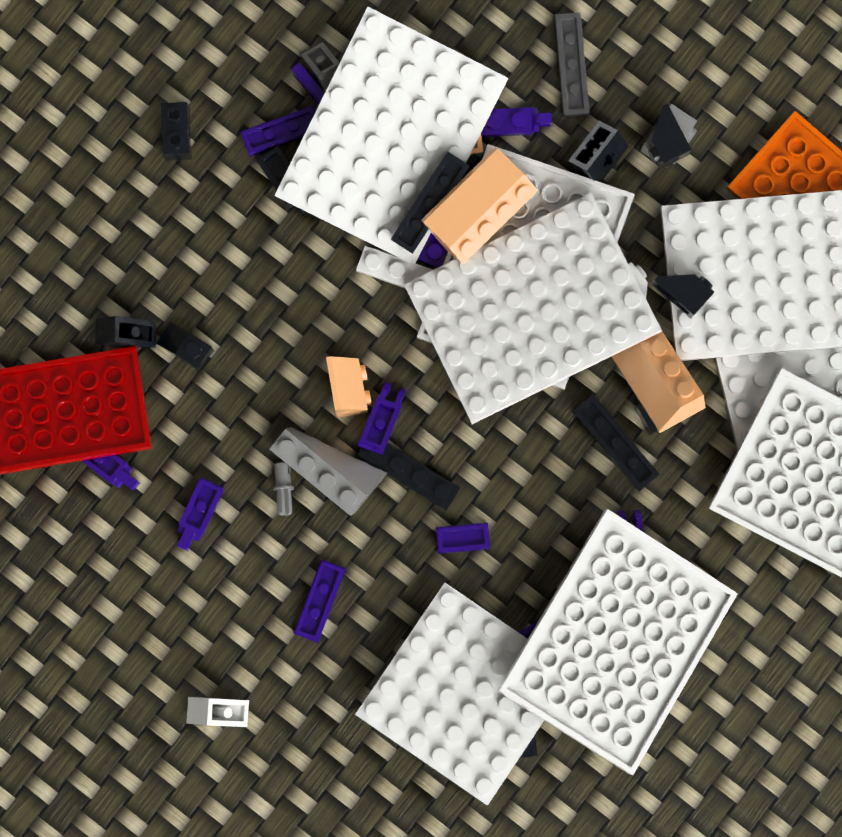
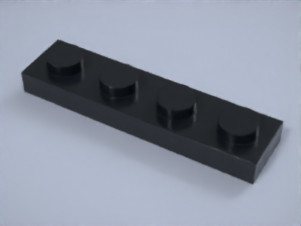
M447 151L394 232L391 240L413 254L428 231V228L421 220L460 182L470 165Z
M593 394L572 411L638 492L660 475Z
M388 443L383 455L363 447L358 454V457L387 472V475L446 511L460 490L455 484Z

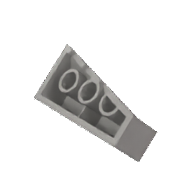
M293 427L286 428L270 448L274 454L350 516L357 512L387 474V472L377 469L360 459H356L335 447L333 448Z

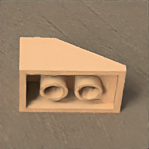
M326 357L337 418L368 413L367 406H371L372 402L370 390L364 391L363 380H368L365 364L360 365L358 358Z

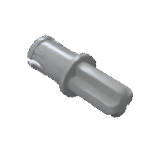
M287 463L274 464L275 487H273V491H276L277 513L281 516H287L292 514L291 490H294V486H291V468Z

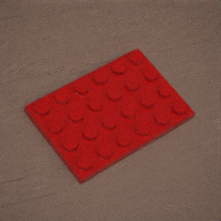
M136 346L0 369V475L152 449Z

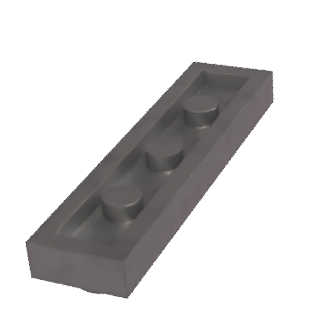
M581 12L555 14L563 117L588 116L590 112Z

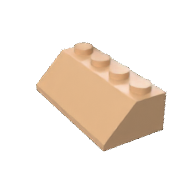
M495 147L421 221L448 253L464 264L537 192V189L525 174Z
M663 331L611 356L659 433L706 408L702 391Z

